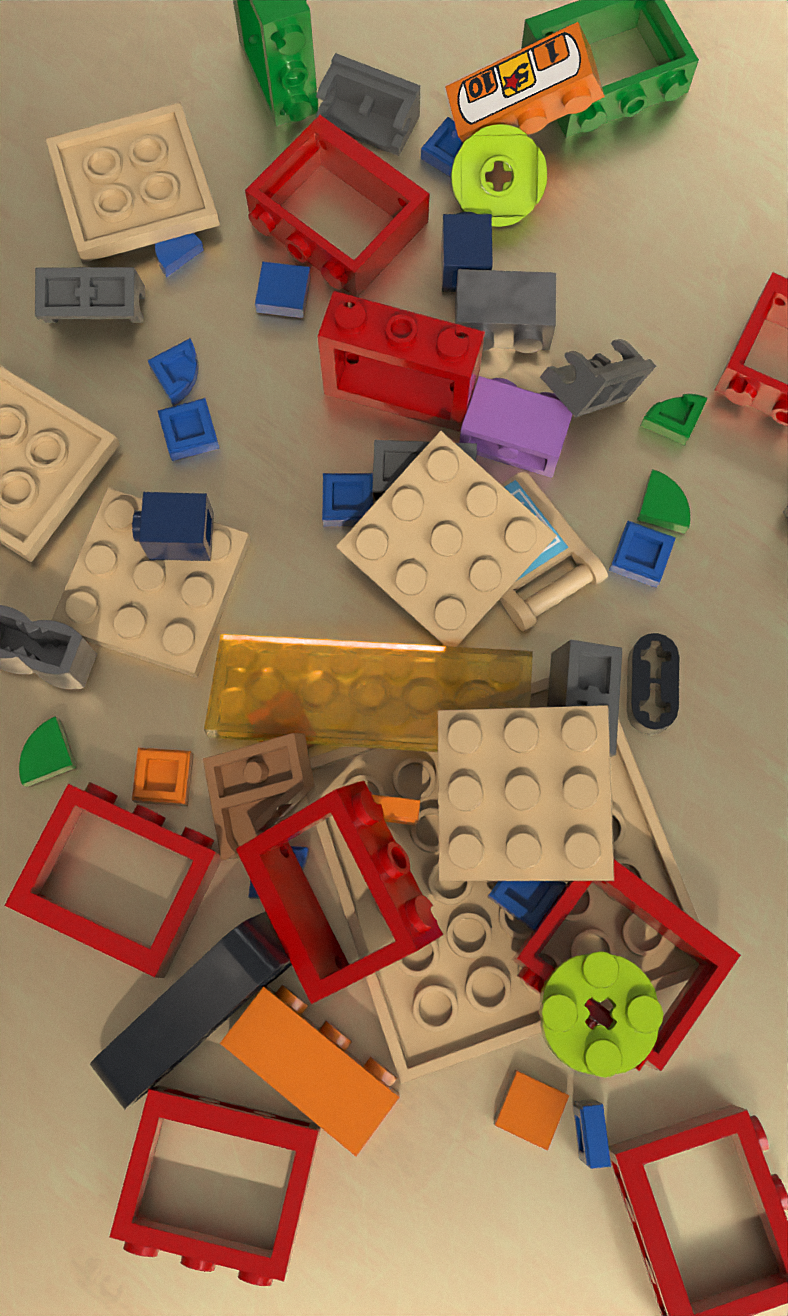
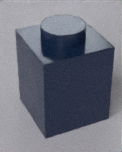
M473 212L443 214L441 240L442 292H456L458 269L492 270V214H476Z
M143 492L142 510L134 511L132 532L134 541L140 543L149 560L211 561L214 512L207 493Z

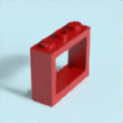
M319 115L245 189L249 211L248 218L261 234L265 236L271 234L285 245L293 258L301 263L307 261L321 272L323 278L333 288L337 290L343 288L355 297H358L429 220L430 193L322 115ZM321 165L393 217L392 221L354 260L281 206Z
M772 272L714 391L725 395L734 404L750 406L770 415L777 423L788 426V384L744 365L765 320L788 329V278Z
M333 291L317 335L324 395L461 432V427L479 378L485 331Z
M364 780L331 791L236 848L311 1004L407 957L443 936L437 919H435L431 912L433 904L422 894L410 871V861L407 853L401 845L396 843L383 818L384 812L381 803L377 804L375 802L372 792L369 791ZM330 816H333L395 939L390 944L351 964L348 963L288 842Z
M91 782L88 783L84 791L68 784L4 906L152 977L165 978L221 863L220 855L211 850L215 840L186 826L181 835L165 829L162 826L166 817L138 804L133 813L114 805L118 795ZM83 810L193 861L152 946L40 894Z
M614 859V881H568L535 930L530 933L511 960L522 968L517 977L541 995L545 981L555 968L539 957V954L593 882L699 963L692 976L663 1016L662 1024L658 1030V1037L651 1052L634 1068L639 1072L645 1064L649 1068L662 1071L741 954ZM592 998L587 1000L584 1005L590 1012L589 1017L585 1020L587 1026L593 1029L600 1024L609 1028L613 1023V1019L609 1014L610 1011Z
M162 1085L148 1089L109 1238L125 1241L123 1249L138 1256L157 1257L159 1250L182 1256L180 1263L183 1266L198 1271L212 1272L215 1270L216 1265L239 1270L237 1277L249 1284L271 1286L273 1279L284 1282L290 1266L321 1127L313 1122ZM163 1119L296 1151L273 1251L138 1217Z
M729 1105L609 1146L611 1166L661 1316H753L788 1303V1220L785 1215V1211H788V1194L777 1174L771 1175L763 1154L764 1151L769 1150L767 1136L759 1119L755 1115L750 1116L747 1109ZM731 1135L780 1272L690 1303L644 1165Z

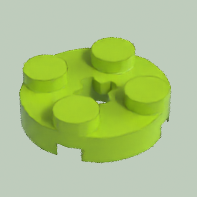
M504 124L484 127L463 142L453 160L450 177L452 192L462 212L492 214V227L515 224L532 212L544 194L547 183L545 157L534 141L517 127ZM495 162H501L503 171L511 172L512 176L511 181L503 183L502 191H494L493 183L486 182L485 179L486 172L493 170Z
M600 951L571 957L553 970L541 990L539 1015L542 1036L552 1053L562 1063L578 1072L604 1078L625 1073L639 1065L655 1045L658 1030L663 1021L662 1006L657 1000L656 991L644 972L634 963L621 956ZM592 998L597 1002H602L607 998L611 1002L613 1008L609 1014L613 1019V1023L609 1028L600 1024L593 1029L587 1026L585 1020L589 1017L590 1012L584 1005L588 999Z

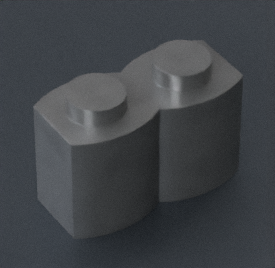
M0 605V669L14 674L36 673L45 682L63 689H81L85 687L97 653L76 630L66 624L52 620L32 622L22 612Z

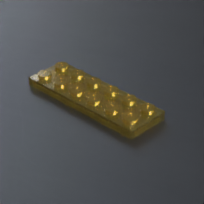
M220 634L204 731L208 738L267 741L291 733L305 734L306 744L438 752L439 710L530 708L533 651Z

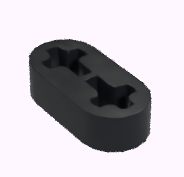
M659 633L647 634L641 637L631 649L628 657V720L636 730L648 735L659 734L666 730L677 718L679 710L680 657L678 648L673 640ZM650 647L656 649L658 657L665 658L666 660L657 668L656 678H650V662L641 660V656H644ZM650 690H655L656 706L665 708V713H661L655 722L650 721L649 713L640 711L639 707L649 700Z

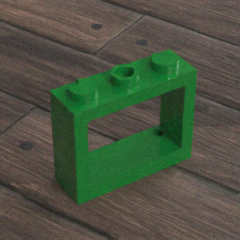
M233 0L239 42L276 127L290 122H298L308 116L317 114L318 98H316L317 85L311 13L307 1Z
M578 0L525 19L521 49L576 22H579L589 44L637 27L658 64L657 67L603 86L604 98L593 102L590 107L580 113L567 114L556 119L566 138L580 132L594 131L602 124L623 116H634L643 109L658 103L675 101L689 92L699 59L665 0Z

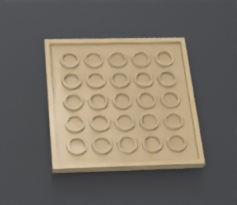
M549 677L453 710L547 707ZM438 715L309 758L315 787L306 795L309 805L337 788L363 780L373 795L420 800L418 823H415V826L388 822L386 824L396 843L401 845L407 853L410 861V871L422 894L433 904L431 912L435 919H437L443 936L407 957L366 977L400 1084L541 1034L539 1015L541 995L517 977L522 968L511 960L533 930L487 897L498 881H439ZM618 719L616 755L610 757L614 859L700 923ZM330 816L317 824L316 828L360 959L390 944L395 939L333 816ZM593 882L539 954V957L553 968L558 967L571 957L602 951L621 956L634 963L644 972L655 991L689 980L699 965L698 962ZM607 998L602 1002H598L606 1009L613 1007Z

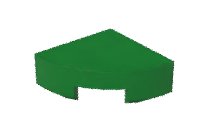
M688 393L683 394L682 397L658 402L648 410L640 426L685 446L708 398Z
M652 469L648 477L637 520L685 534L690 526L691 515L689 503L684 492L670 477Z
M56 716L42 723L30 735L23 747L19 762V775L21 784L25 787L77 768L61 720Z

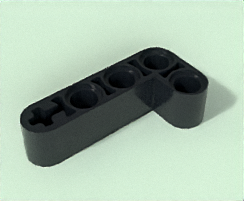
M266 911L245 920L231 930L92 1060L90 1066L124 1110L146 1095L148 1089L155 1087L255 993L272 983L292 966Z

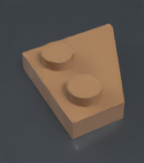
M291 733L203 758L221 861L240 858L236 848L273 827L315 787L305 734Z

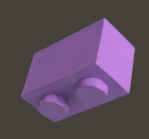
M479 376L461 427L459 443H477L478 456L553 478L573 414L554 393H535L519 388L507 379H488Z

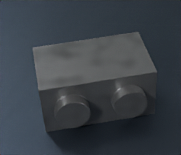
M458 269L455 295V324L485 331L483 351L491 348L515 349L522 353L550 350L556 326V273Z

